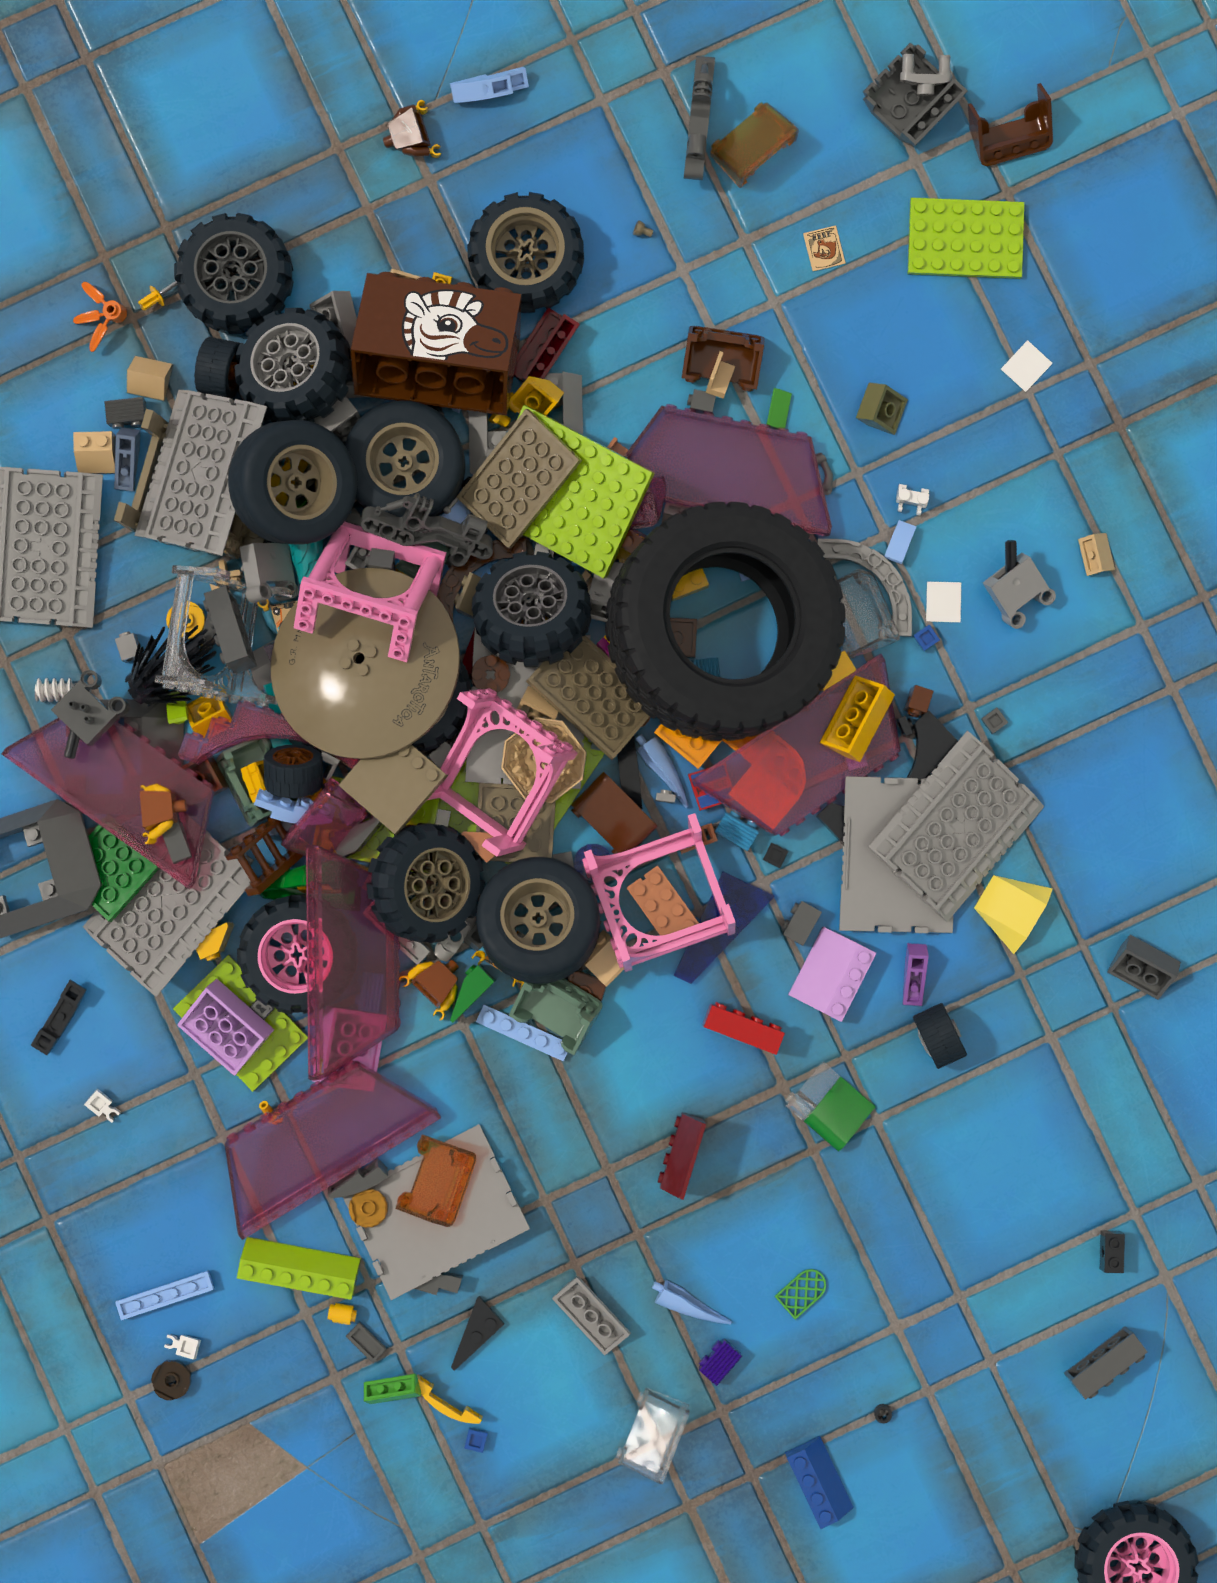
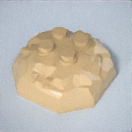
M535 717L532 720L540 722L543 725L542 728L546 731L554 732L559 740L571 744L573 750L578 752L575 759L568 760L545 801L546 803H553L583 780L587 752L564 721ZM514 733L505 740L501 769L526 800L535 782L536 760L529 744L520 735ZM536 739L534 740L535 745L538 746L541 744L540 742H536ZM542 762L543 769L545 768L546 764L548 765V763Z

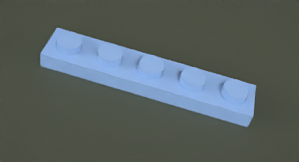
M485 1004L476 1020L477 1023L561 1061H564L568 1053L561 1046V1038L527 1023L517 1022L509 1015Z
M207 1270L117 1300L115 1303L120 1319L124 1320L214 1290L215 1288L210 1272Z

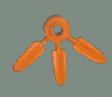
M83 282L81 286L89 297L98 304H104L103 313L94 310L82 313L73 319L75 324L98 321L103 316L106 317L103 324H98L90 341L89 349L91 352H94L108 329L107 324L109 320L115 323L123 322L127 317V310L123 305L114 300L106 302L104 295L88 282Z

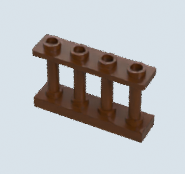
M270 816L267 818V822L255 828L256 831L253 834L245 836L241 844L232 847L230 853L226 856L227 860L237 859L250 879V885L245 889L248 896L261 894L308 852L306 845H294L282 826L281 821L270 818ZM273 828L276 829L287 848V853L281 855L269 835ZM262 838L275 858V863L272 866H269L256 844ZM249 849L263 870V874L259 877L256 876L244 856V853Z

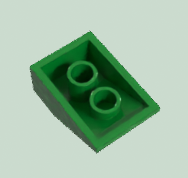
M472 965L465 972L467 976L463 980L450 1019L452 1023L496 981L481 965Z

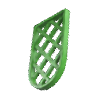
M806 1269L775 1295V1298L796 1320L824 1294L826 1280L819 1271ZM806 1272V1278L800 1277L802 1274ZM808 1272H816L815 1278H808ZM796 1280V1287L790 1286ZM798 1280H806L805 1287H798ZM808 1280L815 1281V1288L808 1287ZM818 1281L824 1282L823 1288H817ZM786 1289V1296L780 1295ZM788 1289H796L795 1296H788ZM798 1289L805 1290V1297L798 1296ZM807 1290H815L814 1297H807ZM817 1291H822L820 1295L817 1296ZM779 1298H785V1305ZM788 1298L795 1299V1306L787 1305ZM797 1299H805L804 1306H797ZM807 1300H813L809 1305H807ZM788 1308H794V1315ZM797 1309H803L799 1314H797Z

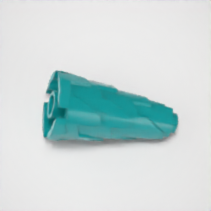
M324 539L310 544H288L300 585L303 577H309L322 554Z

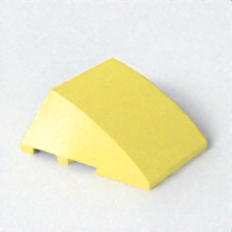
M993 875L974 909L1014 954L1029 936L1047 906L1053 889Z

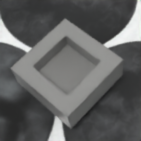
M661 790L660 793H656L655 801L675 803L676 795H673L670 790Z

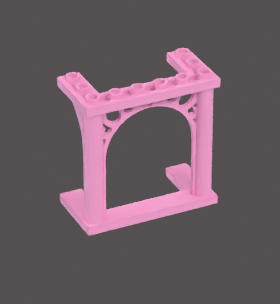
M344 522L332 533L309 577H303L301 580L294 628L312 634L315 630L319 603L394 625L388 657L407 662L418 611L428 590L435 596L438 595L447 552L420 544L403 546L363 530L361 526ZM351 545L370 551L371 548L395 551V558L420 565L410 588L403 594L390 598H373L353 592L338 581L335 573L347 570L345 562L349 557Z
M487 688L460 692L457 699L468 707L467 717L462 730L440 768L448 776L428 800L441 798L492 835V838L485 839L482 846L496 857L523 850L526 845L523 839L568 760L575 759L578 752L573 750L571 744L559 740L554 732L546 731L542 728L543 725L540 722L529 719L524 711L512 707L510 701L498 697L496 691ZM493 711L498 712L500 717L497 725L492 720ZM505 719L510 721L509 725L505 723ZM486 722L489 724L488 727H484L483 725ZM494 729H506L520 735L529 744L536 760L534 785L509 830L450 788L475 742L483 734ZM536 739V742H540L541 744L538 746L535 745L534 740ZM542 762L548 763V765H545L544 769L542 767Z
M695 813L688 815V829L612 855L596 856L592 853V850L584 852L585 858L582 861L587 878H592L594 884L591 887L595 896L598 895L599 897L598 907L600 914H605L606 920L603 922L606 931H611L613 937L610 939L612 948L615 951L619 967H624L625 972L633 970L632 966L721 934L727 933L728 936L735 934L736 922L729 904L726 905L702 841V830ZM695 846L720 916L662 936L644 934L633 928L624 918L619 904L620 888L626 876L643 863ZM617 870L618 873L620 870H623V874L618 876L613 871ZM606 877H613L617 880V885L614 887L607 886L604 883V879ZM605 890L613 891L615 894L614 898H609L610 894L605 892ZM615 910L619 911L618 915L614 914ZM625 926L628 931L621 937L623 929L620 930V928ZM630 934H635L637 942L631 947L627 946V937ZM641 939H647L648 943H643L644 946L639 947Z

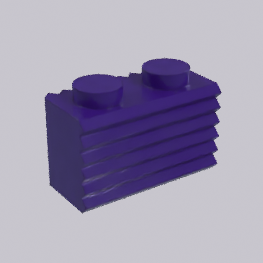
M725 1339L716 1341L711 1348L713 1351L710 1355L703 1356L698 1363L700 1365L699 1371L716 1386L742 1357V1354Z

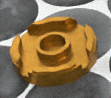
M367 1189L356 1193L349 1203L351 1219L357 1225L365 1228L379 1225L385 1219L388 1212V1203L385 1197L374 1189Z

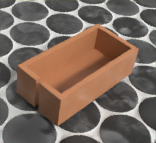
M658 865L644 875L646 879L642 880L639 878L627 887V890L660 936L699 924Z

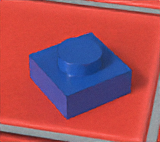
M930 625L913 635L923 652L940 641Z
M469 1428L464 1448L483 1453L488 1432Z

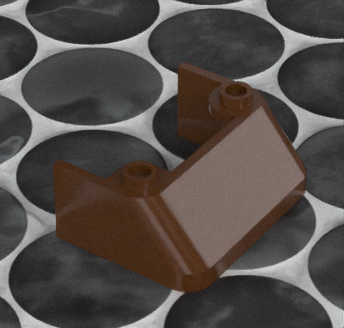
M1041 83L1037 84L1038 101L1031 102L1025 107L1024 118L989 128L987 120L978 115L972 103L968 104L969 128L982 165L992 166L1044 151L1052 145L1051 98Z

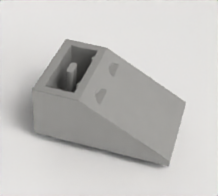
M614 561L607 578L603 579L594 574L589 591L592 609L591 619L603 622L608 621L606 607L608 599L611 597L610 591L624 563Z

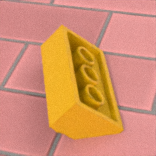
M855 675L820 743L846 758L860 762L895 694L883 684Z

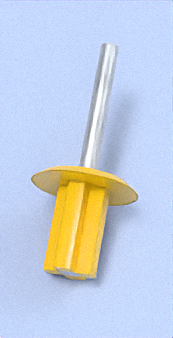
M177 281L160 292L155 287L149 286L151 293L138 301L143 311L147 310L157 302L164 306L162 295L177 286Z

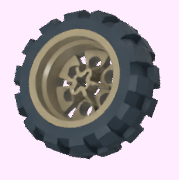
M518 192L505 195L504 200L499 203L493 201L482 210L483 215L480 219L475 220L470 231V241L467 244L469 266L472 277L478 284V288L494 290L495 288L503 287L510 289L514 293L521 294V313H535V309L542 307L549 309L557 305L564 295L571 293L577 285L579 274H582L584 244L580 227L574 216H570L566 212L565 206L555 199L552 201L545 199L544 194L529 192V196H518ZM515 229L518 237L514 239L509 231ZM541 229L544 232L537 240L535 237L537 230ZM526 234L532 237L527 241L521 239ZM513 244L515 248L508 251L505 249V246ZM546 244L548 248L542 251L538 249V246ZM529 248V254L526 253L523 256L522 250L526 251ZM496 253H502L508 257L496 258ZM556 253L555 258L545 257L548 254ZM511 262L515 264V267L513 269H506L505 265ZM544 262L548 267L543 270L539 269L538 265ZM537 271L541 276L536 278L534 272ZM516 272H518V275H517L516 278L511 277V276L514 275ZM524 272L531 273V277L528 279L522 278L521 275Z

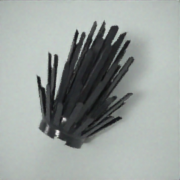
M187 623L184 624L179 631L174 632L170 638H166L149 662L148 660L164 633L165 627H162L156 639L151 634L145 650L138 643L131 673L125 678V682L129 684L130 689L128 692L132 698L139 704H148V707L154 703L177 704L176 701H191L192 699L189 697H171L194 695L196 693L190 690L207 687L208 684H201L168 691L199 680L198 676L216 668L214 666L210 667V664L203 666L206 661L217 654L216 651H213L206 655L213 649V645L216 644L214 637L207 642L203 638L204 634L208 631L207 629L187 641L188 637L198 629V625L195 626L190 632H185L161 656L187 627Z

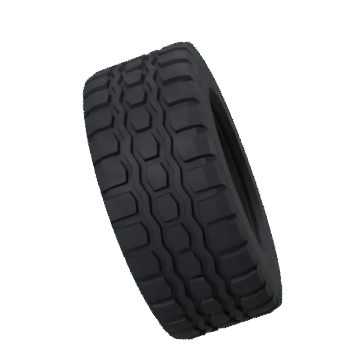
M720 501L706 503L704 507L701 505L693 506L683 510L681 514L676 513L663 521L660 526L653 529L636 547L622 565L619 575L613 582L610 591L611 597L608 599L606 607L608 621L605 623V634L607 641H610V645L607 648L611 662L616 664L614 670L621 684L627 686L626 692L635 703L639 702L642 705L641 709L653 719L657 717L663 726L673 731L678 729L682 735L697 739L701 736L702 739L708 741H721L722 739L733 741L761 734L802 711L804 707L808 706L819 695V691L829 682L832 670L836 668L840 659L841 650L839 647L844 644L845 627L843 623L846 622L845 605L841 603L843 594L840 583L834 578L836 575L829 559L825 560L823 557L825 553L815 540L811 541L809 539L810 535L798 525L793 526L791 520L777 512L772 514L770 509L753 504L750 507L744 502L730 501L728 504H725V502ZM702 568H726L745 575L763 590L776 616L777 642L769 663L759 675L745 679L717 677L701 670L685 656L676 642L670 621L672 595L682 576Z

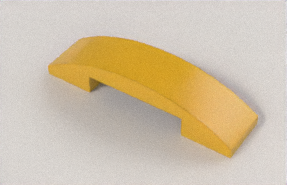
M417 1374L422 1396L435 1409L452 1419L480 1424L482 1415L468 1406L461 1412L432 1393L431 1390L434 1384Z

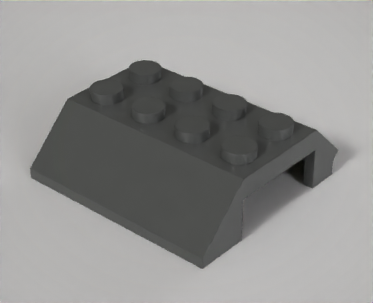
M909 43L900 52L902 55L914 54L915 74L939 73L925 58L926 51L919 44L916 46ZM897 55L888 65L890 71L885 68L874 79L877 85L871 82L863 91L865 95L863 100L871 114L899 140L916 146L968 90L953 78L949 83L935 85L934 95L918 96L916 85L900 81L902 57Z

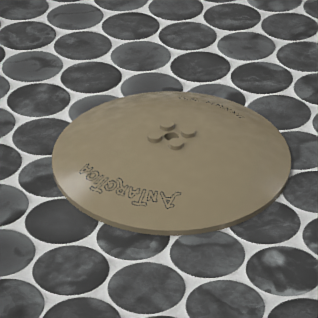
M359 568L335 575L338 581L347 589L373 598H390L401 595L410 588L414 580L403 573L382 568ZM428 590L418 611L407 662L388 657L394 625L319 603L315 630L311 634L294 628L298 601L293 605L284 618L274 642L271 658V680L274 695L283 716L294 731L314 747L335 756L350 759H370L386 756L410 746L436 724L446 710L456 688L460 668V648L455 626L449 613L430 590ZM359 654H363L364 661L361 664H356V657Z

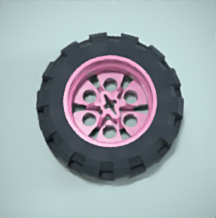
M305 894L277 898L261 907L253 914L249 922L245 924L240 935V945L237 949V964H240L242 971L240 976L246 987H249L256 995L255 998L265 1006L270 1005L276 1008L278 1012L288 1014L300 1012L306 1014L318 1011L320 1008L332 1003L349 985L356 969L358 959L356 947L358 945L355 933L352 932L346 917L340 910L337 911L329 905V902L318 897L305 896ZM292 924H299L298 934H295ZM303 930L311 932L312 937L310 940L302 938ZM285 932L292 935L291 942L284 941L283 934ZM320 934L323 939L315 943L313 939ZM273 938L282 945L277 947L269 944ZM320 945L323 948V954L317 955L314 952V946ZM296 948L298 949V952H302V955L299 957V960L297 959V956H293V953L296 952ZM277 950L285 953L284 960L276 958ZM316 960L327 961L326 967L320 965ZM282 963L285 967L276 974L272 968ZM308 963H313L316 966L314 973L307 971L306 966ZM288 966L296 967V975L288 973ZM303 972L307 983L299 984L300 973Z
M1129 1501L1114 1503L1113 1509L1106 1512L1102 1509L1092 1517L1094 1522L1089 1528H1083L1077 1540L1080 1545L1079 1550L1075 1551L1074 1567L1078 1573L1077 1580L1079 1583H1111L1109 1578L1116 1574L1117 1578L1113 1583H1197L1199 1574L1195 1571V1566H1197L1199 1561L1196 1548L1191 1543L1190 1535L1166 1510L1157 1508L1154 1504L1139 1501L1137 1504H1130ZM1138 1538L1144 1539L1141 1545L1135 1544ZM1154 1540L1159 1542L1154 1547H1149ZM1124 1541V1546L1122 1548H1116L1121 1542ZM1151 1553H1156V1557L1153 1560H1149ZM1112 1560H1118L1116 1566L1110 1567ZM1138 1561H1139V1563L1141 1564V1566H1140V1565H1139V1566L1136 1565V1566L1134 1567L1131 1563L1137 1564ZM1153 1567L1163 1568L1162 1573L1158 1574L1154 1571ZM1142 1574H1149L1146 1579H1142ZM1130 1576L1129 1581L1122 1582L1123 1577Z

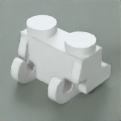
M899 484L896 496V503H899L897 511L902 512L903 503L917 506L916 515L920 516L921 508L927 507L929 489L921 488V492L907 490V485Z

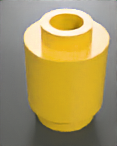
M330 1304L328 1320H332L333 1323L351 1325V1322L356 1320L357 1310H354L352 1305Z

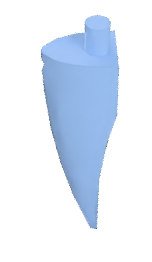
M641 734L636 738L640 744V747L636 750L645 763L667 784L683 806L687 808L688 803L681 781L658 736L647 742Z
M665 1280L663 1285L655 1281L652 1289L659 1292L655 1303L701 1320L730 1325L732 1323L731 1320L691 1296L682 1287L668 1280Z

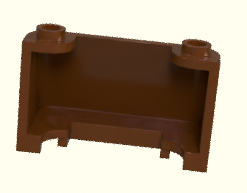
M690 326L682 378L691 383H695L701 377L710 379L721 351L724 352L721 361L735 366L730 382L738 383L742 387L741 389L745 391L757 390L765 338L748 333Z
M602 772L571 804L573 807L571 811L578 818L582 816L613 847L611 851L613 854L638 847L658 827L605 772Z

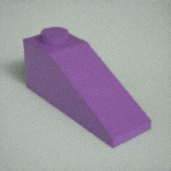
M907 943L903 1005L922 1006L929 957L927 944Z

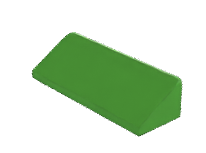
M417 1374L364 1382V1402L369 1404L421 1396Z

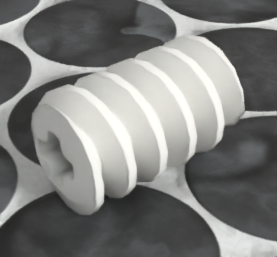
M38 678L35 685L36 702L39 700L41 702H46V700L53 702L54 699L56 702H59L76 683H72L71 678H68L67 683H65L64 679L61 678L59 684H57L56 678H53L52 684H50L48 678H45L44 684H42L41 679Z

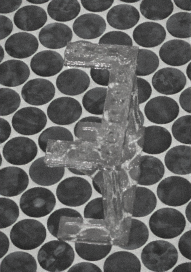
M173 565L172 573L177 574L163 672L162 675L155 676V683L163 684L162 688L174 690V687H176L178 692L187 693L189 691L191 695L201 696V693H203L202 697L214 699L215 696V700L227 702L228 699V703L239 704L240 701H243L242 704L254 706V703L261 707H269V704L277 705L275 696L264 693L257 686L251 669L235 674L232 670L230 672V669L228 670L227 666H225L223 670L213 676H204L193 668L187 657L185 631L193 579L219 587L226 585L229 590L242 593L240 613L252 648L258 604L257 602L251 603L246 597V583L230 579L231 572L219 568ZM270 586L272 590L271 597L293 598L294 590ZM224 675H226L228 679L227 687H225L223 683Z

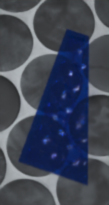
M722 872L718 884L726 905L729 904L735 919V934L728 936L727 933L688 946L674 976L692 984L775 897L774 895ZM713 894L699 923L720 916Z

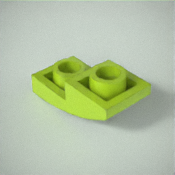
M186 695V696L171 697V698L187 697V695ZM176 701L177 704H167L169 724H181L188 720L187 701Z

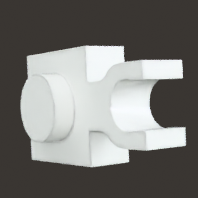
M98 1088L84 1104L99 1117L104 1113L111 1123L114 1121V1118L110 1116V1113L115 1112L119 1115L121 1112L116 1107L110 1106L113 1100Z
M167 1335V1338L173 1340V1344H165V1348H177L176 1355L193 1360L196 1359L201 1342L200 1339L181 1335L179 1340L175 1335Z

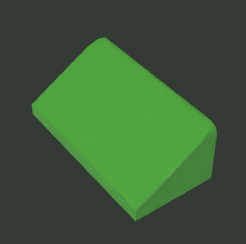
M777 388L773 389L766 424L767 428L785 431L792 393Z

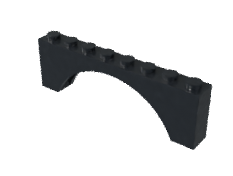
M927 711L926 714L922 715L913 724L916 752L907 778H918V784L921 782V779L930 776L929 773L938 767V764L958 742L930 711ZM831 802L816 817L844 846V806Z

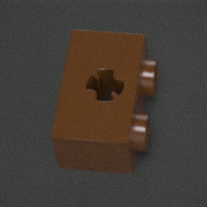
M914 685L910 688L904 710L908 711V715L917 718L926 714L934 691Z

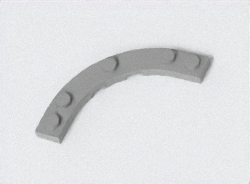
M817 539V544L825 553L823 556L825 559H841L857 563L878 578L885 588L891 604L892 636L911 637L912 607L910 596L902 577L891 562L876 550H872L858 542L843 539Z

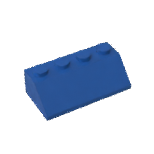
M820 1436L785 1452L820 1529L839 1521L854 1508Z

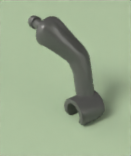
M818 453L813 456V459L817 466L821 464L825 474L821 492L824 495H829L832 492L833 473L826 457L822 453Z

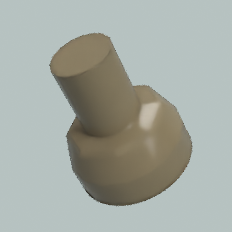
M638 220L633 235L641 236L643 234L651 237L653 230L645 227V224Z

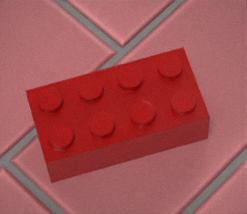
M715 1002V1005L710 1004L702 1024L703 1027L777 1055L785 1034L781 1031L782 1027L773 1023H769V1026L763 1024L764 1020L755 1016H751V1019L745 1017L744 1012L733 1009V1012L726 1010V1005Z

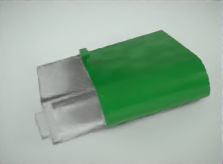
M823 1061L800 1090L796 1093L791 1092L785 1099L787 1102L785 1106L838 1152L848 1143L875 1108L870 1101Z

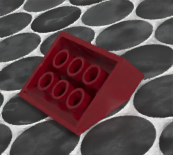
M682 1112L681 1116L677 1115L674 1127H677L675 1135L671 1134L668 1144L671 1146L670 1153L665 1154L663 1164L666 1165L664 1172L660 1171L657 1183H660V1189L684 1200L706 1122L703 1118Z

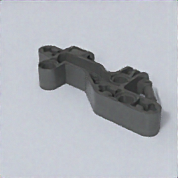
M696 56L684 179L703 180L715 57Z
M416 493L414 497L405 496L403 499L388 503L384 507L370 506L362 510L361 527L363 530L403 546L435 541L450 546V562L454 566L460 567L465 565L471 555L480 559H488L493 554V540L491 536L485 534L488 523L486 520L468 514L463 523L460 524L442 516L429 517L428 515L434 500L431 498L427 500L425 496L420 498L419 493ZM401 507L407 508L403 517H397L385 512V510L391 511Z

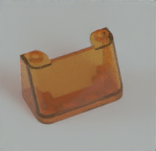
M762 102L754 108L755 112L722 140L718 139L711 145L710 155L739 188L747 183L746 179L750 175H754L755 170L781 148L784 149L787 143L790 146L797 140L798 128L768 102L764 104Z
M422 1134L417 1148L418 1153L423 1155V1159L411 1193H402L398 1197L395 1209L431 1223L450 1227L455 1222L476 1163V1155L474 1152Z

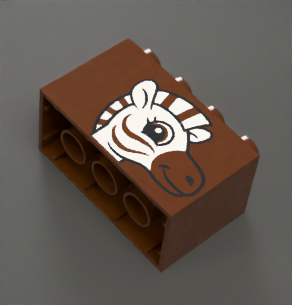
M392 272L367 273L351 345L354 395L396 401H414L425 405L507 416L520 344L521 294L514 293L510 289L503 287L495 288L494 290L475 288V286L467 282H459L452 285L437 283L429 277H420L415 280L398 277Z

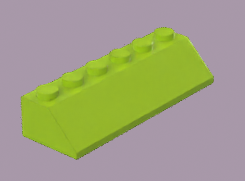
M247 1237L239 1262L237 1279L352 1300L361 1258Z

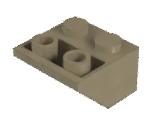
M469 572L468 576H464L461 583L462 592L461 594L457 593L453 604H455V609L458 613L474 619L472 597L476 593V586L481 577Z

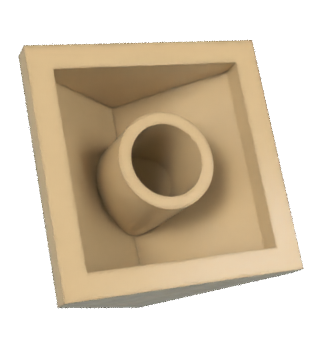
M135 356L127 369V393L165 401L173 364Z

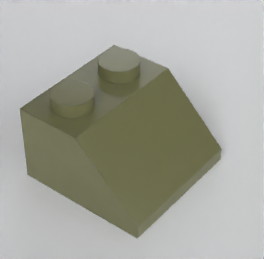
M868 383L856 418L870 427L895 435L908 399L886 384Z

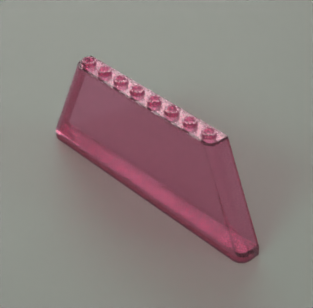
M666 404V406L660 407L624 456L655 473L644 496L645 499L688 507L697 505L704 507L706 503L720 501L725 502V504H728L730 501L744 502L750 507L754 504L770 509L772 514L777 512L791 520L793 526L798 525L807 533L829 536L831 533L832 525L812 438L807 436V433H790L785 428L771 429L766 424H759L757 426L752 425V422L747 420H740L738 422L733 421L732 417L722 416V418L714 417L713 413L703 412V414L695 413L696 410L685 408L680 410L675 405Z
M880 653L856 669L855 672L820 693L802 711L759 734L692 779L691 781L694 786L771 835L776 836L779 834L783 836L790 831L789 827L795 823L798 826L806 820V815L809 813L814 815L820 811L822 804L825 802L830 804L837 799L836 795L841 791L845 794L846 776L868 777L867 774L872 770L876 773L884 767L883 763L887 760L892 762L900 756L898 753L901 751L893 702H891L860 762L846 758L820 743L855 675L883 684L890 690L886 661L883 655Z
M59 717L4 749L2 755L185 887L191 889L194 886L214 790L211 789L213 785L205 779L203 781L197 779V773L190 768L187 770L181 767L182 763L174 757L169 759L165 756V750L159 746H156V748L149 744L151 740L141 734L139 737L134 734L135 729L127 723L124 726L118 722L120 718L92 747L80 739L75 759L64 757L70 728ZM159 784L168 788L176 796V801L186 800L187 811L178 813L185 829L192 858L173 864L163 835L157 838L155 844H145L148 837H143V833H149L150 831L145 830L142 826L140 791H144V789L140 788L141 785Z
M306 845L308 1079L312 1081L324 1079L395 1033L401 1024L399 1018V937L389 932L385 927V923L379 922L372 911L371 906L375 904V901L368 899L366 883H371L372 873L368 872V867L318 845Z
M352 1060L347 1062L344 1068L339 1071H333L328 1074L327 1078L321 1082L313 1083L308 1090L298 1092L290 1101L280 1103L277 1109L264 1113L259 1120L254 1123L249 1122L241 1131L231 1133L226 1138L225 1150L239 1237L242 1240L436 1122L441 1118L439 1111L436 1107L359 1061Z

